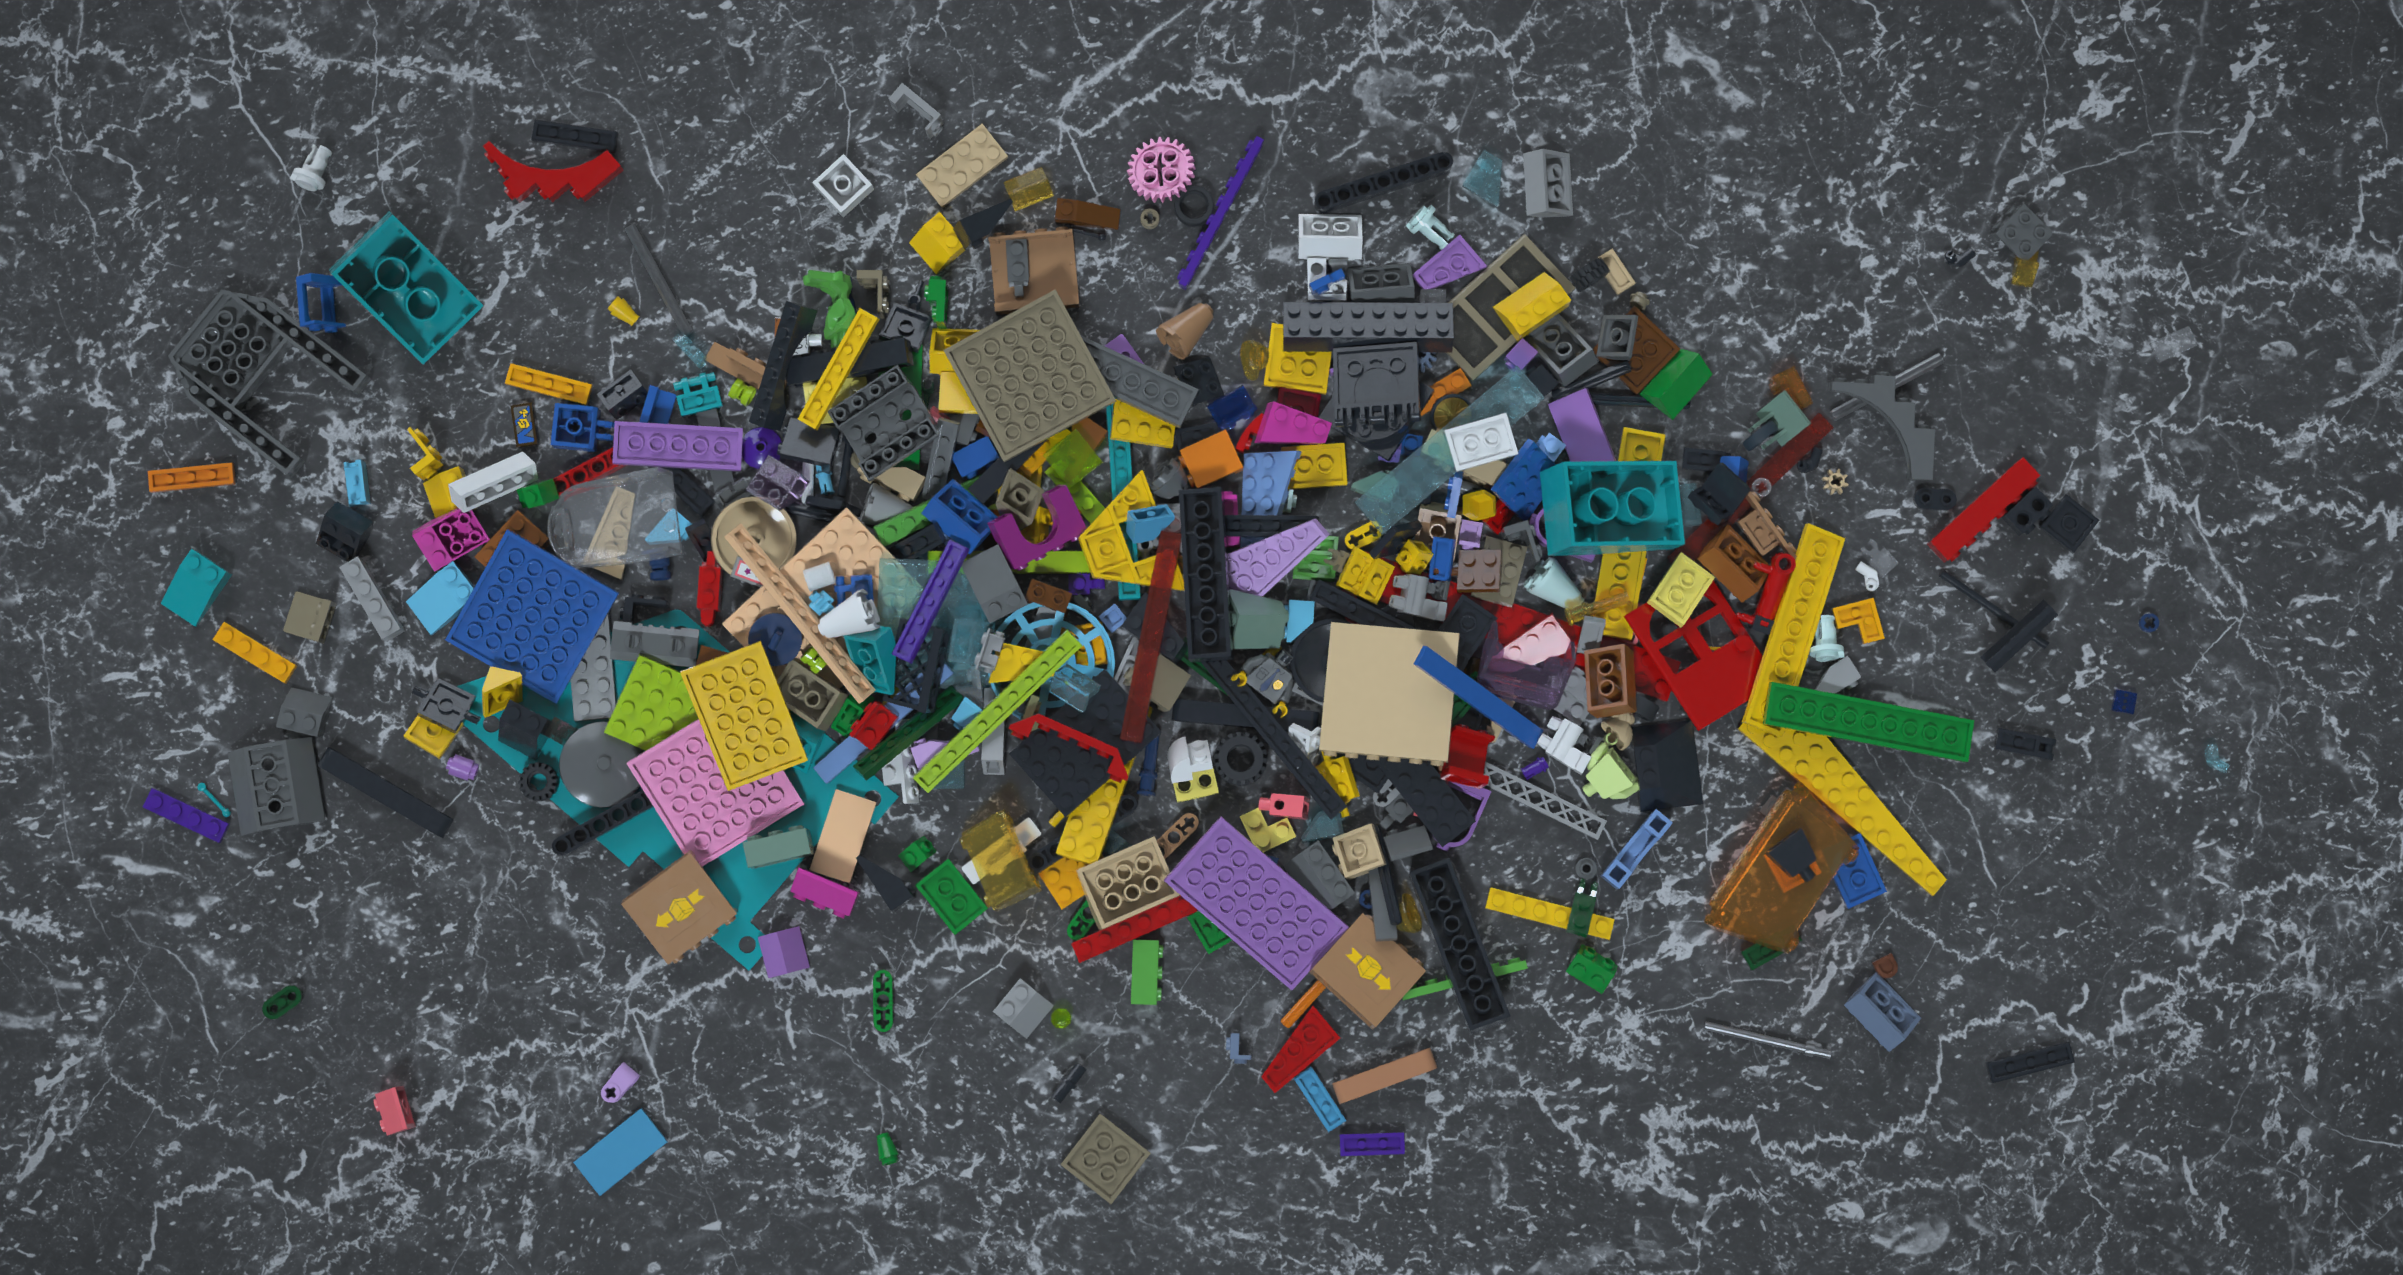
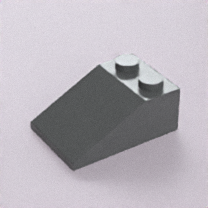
M1557 314L1523 337L1538 351L1537 356L1564 387L1598 363L1593 349L1560 314Z
M998 544L963 562L961 567L989 623L1028 605Z

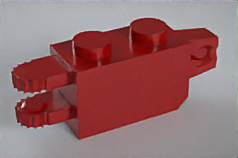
M707 551V562H702V566H699L697 609L701 611L700 620L708 628L713 626L716 612H721L723 569L717 563L713 551Z

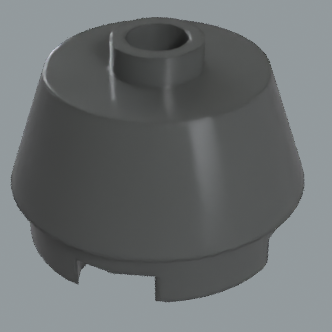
M1173 458L1170 462L1168 460L1164 461L1154 470L1156 473L1152 480L1150 478L1147 479L1151 493L1165 500L1178 496L1179 490H1184V486L1188 481L1181 463L1176 462Z

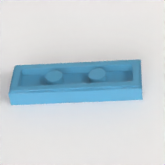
M1309 1067L1293 1078L1328 1132L1346 1121L1312 1067Z

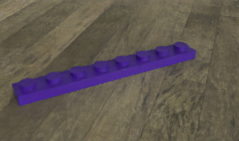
M1256 136L1254 141H1249L1245 149L1248 152L1244 159L1240 158L1235 168L1238 171L1235 177L1231 176L1226 184L1228 190L1225 196L1221 195L1216 203L1218 207L1216 213H1212L1206 222L1209 225L1206 232L1202 231L1196 241L1199 244L1196 251L1191 250L1186 260L1189 262L1187 268H1182L1177 277L1180 288L1184 290L1188 288L1264 144V139Z

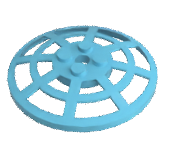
M1034 602L1014 611L996 630L1003 632L1009 623L1016 619L1021 630L1010 644L1017 645L1021 638L1026 635L1032 644L1030 649L1045 651L1059 638L1061 627H1064L1073 632L1079 638L1077 640L1085 647L1088 666L1076 664V658L1073 654L1057 670L1056 676L1049 677L1040 686L1039 701L1042 703L1038 714L1045 716L1046 708L1063 706L1092 680L1093 676H1097L1104 670L1095 667L1094 653L1090 641L1099 635L1107 651V672L1114 677V650L1106 630L1092 614L1076 604L1069 603L1067 609L1082 615L1095 627L1085 635L1074 625L1063 621L1064 613L1056 611L1054 619H1042L1028 624L1023 613L1038 607H1045ZM1053 625L1050 638L1039 640L1033 629L1040 626ZM1074 672L1086 674L1082 685L1077 691H1074L1068 683ZM990 683L997 697L1001 691L997 683ZM1061 687L1068 696L1058 701H1047L1049 689ZM1016 709L1012 714L1021 719L1023 713Z

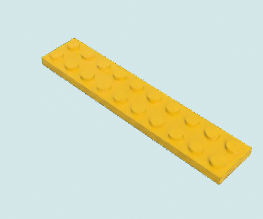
M1624 427L1618 461H1661L1665 434ZM1646 551L1602 554L1592 617L1606 619L1603 636L1632 640L1633 630L1624 616L1635 610L1638 606Z
M1805 524L1795 554L1797 556L1795 559L1796 568L1790 575L1779 604L1742 719L1743 723L1778 737L1783 736L1785 728L1763 724L1769 682L1799 686L1845 538L1812 524Z

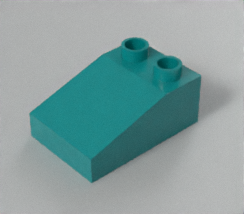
M390 211L329 268L330 273L422 364L428 361L484 306Z
M1677 461L1561 462L1540 472L1548 556L1669 550L1685 545Z

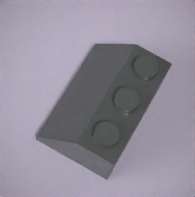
M1410 263L1347 268L1350 303H1415L1414 282Z
M1319 841L1283 865L1292 878L1329 910H1332L1355 894Z

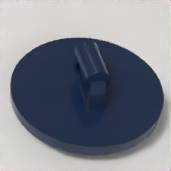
M769 613L761 616L754 622L749 631L748 643L751 645L761 641L771 666H781L792 661L799 653L802 645V634L787 615Z

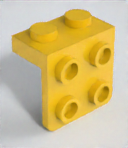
M409 427L407 431L426 453V456L410 469L423 481L425 479L429 480L443 466V463L440 461L443 457L431 445L428 446L427 443L430 441L418 428L414 430Z

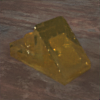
M2039 250L2029 260L2019 259L2015 255L2011 284L2032 288L2039 267L2037 262Z

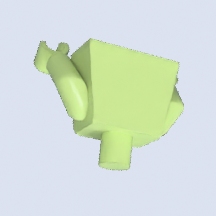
M1608 733L1604 737V743L1601 742L1591 754V759L1587 764L1588 773L1586 774L1589 783L1582 788L1588 797L1598 792L1603 799L1608 797L1611 799H1626L1639 790L1638 779L1613 747L1609 749V746L1617 743L1618 738L1613 743H1610L1608 736L1611 733Z

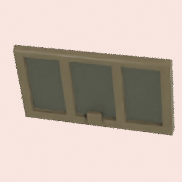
M1525 234L1448 302L1453 303L1454 341L1452 353L1446 354L1472 381H1475L1518 342L1495 312L1493 306L1544 272L1556 280L1568 296L1575 290L1572 283Z

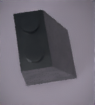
M509 700L500 717L498 741L536 760L556 723L515 701Z

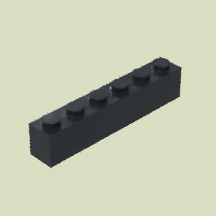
M893 336L889 341L881 339L870 341L871 344L865 345L847 378L889 371L896 365L900 368L914 366L911 341L903 338V336ZM838 347L831 348V352L826 353L814 351L810 353V356L805 357L803 355H793L786 373L787 385L792 388L803 387V383L818 382Z

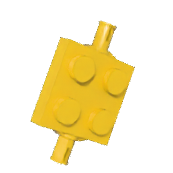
M1321 751L1324 761L1315 766V768L1345 804L1351 799L1359 797L1360 795L1348 758L1345 756L1332 758V756H1325L1324 752ZM1348 807L1340 812L1342 818L1350 816Z

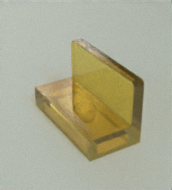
M1042 167L1003 183L1009 198L1013 201L1012 206L1015 211L1054 196Z

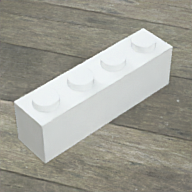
M524 452L513 455L448 484L451 501L463 513L468 512L537 481L536 464Z

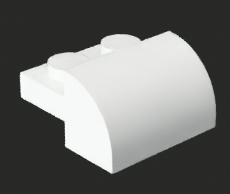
M1182 737L1174 741L1168 749L1167 758L1172 783L1193 780L1192 772L1213 769L1208 740H1197L1187 744L1186 737Z

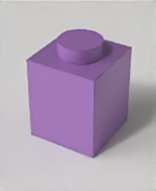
M1522 338L1505 356V365L1512 372L1517 371L1520 374L1534 359L1538 351Z

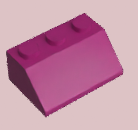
M798 868L790 892L794 893V898L804 902L806 898L814 901L813 906L825 910L826 907L833 909L832 914L843 919L845 915L851 916L860 892L804 868Z

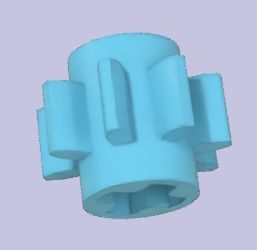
M815 590L809 596V599L812 601L809 607L819 616L823 612L827 614L834 609V606L831 604L835 600L825 590H822L820 593Z

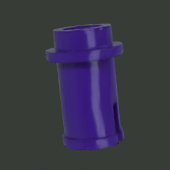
M1537 757L1536 761L1520 768L1526 780L1542 771L1546 772L1549 766L1544 757Z

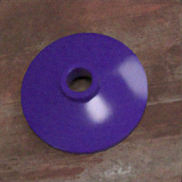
M754 428L742 439V457L753 468H770L780 459V455H777L779 443H782L777 433L771 429ZM758 444H764L762 451L757 450Z

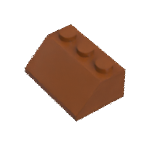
M1729 524L1719 531L1704 547L1698 557L1702 565L1741 602H1744L1758 592L1768 576L1767 573L1755 569L1753 565L1755 562L1769 564Z

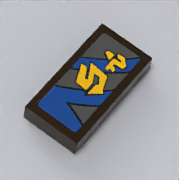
M533 403L511 405L516 447L539 445Z

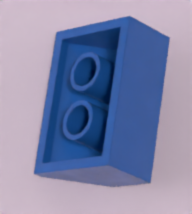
M954 479L932 497L921 513L933 524L938 522L942 532L954 542L970 549L968 554H971L991 533L987 523L997 518L992 511Z

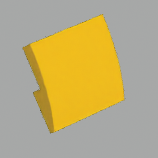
M1354 547L1336 586L1377 605L1395 567L1380 558L1373 559L1370 554Z

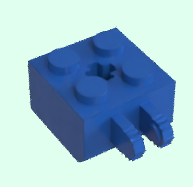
M555 403L550 445L556 449L597 452L598 440H613L611 434H599V427L614 428L615 423L600 421L601 410L598 407ZM576 423L580 426L577 432L572 430V426L576 427Z

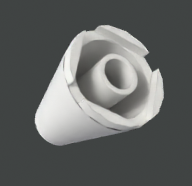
M861 589L820 618L818 629L821 635L833 638L880 628V625H877L880 622L877 608L872 599L868 601L865 595H868L867 591Z

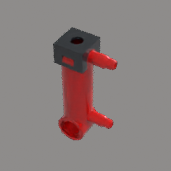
M1783 552L1776 553L1772 557L1771 566L1764 563H1754L1753 567L1768 574L1756 611L1752 615L1736 613L1737 619L1749 623L1748 628L1770 635L1790 575L1796 568L1794 557ZM1782 558H1786L1788 561L1784 569L1779 567V562Z

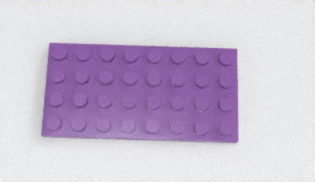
M1222 816L1217 819L1164 879L1170 887L1290 990H1293L1349 928L1346 923Z

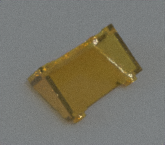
M1005 809L994 813L962 832V837L959 838L963 849L968 850L986 893V896H983L988 908L992 907L994 911L1001 910L1043 891L1039 881H1036L1033 875V870L1029 866L1015 833V827L1011 825L1014 823L1013 819Z

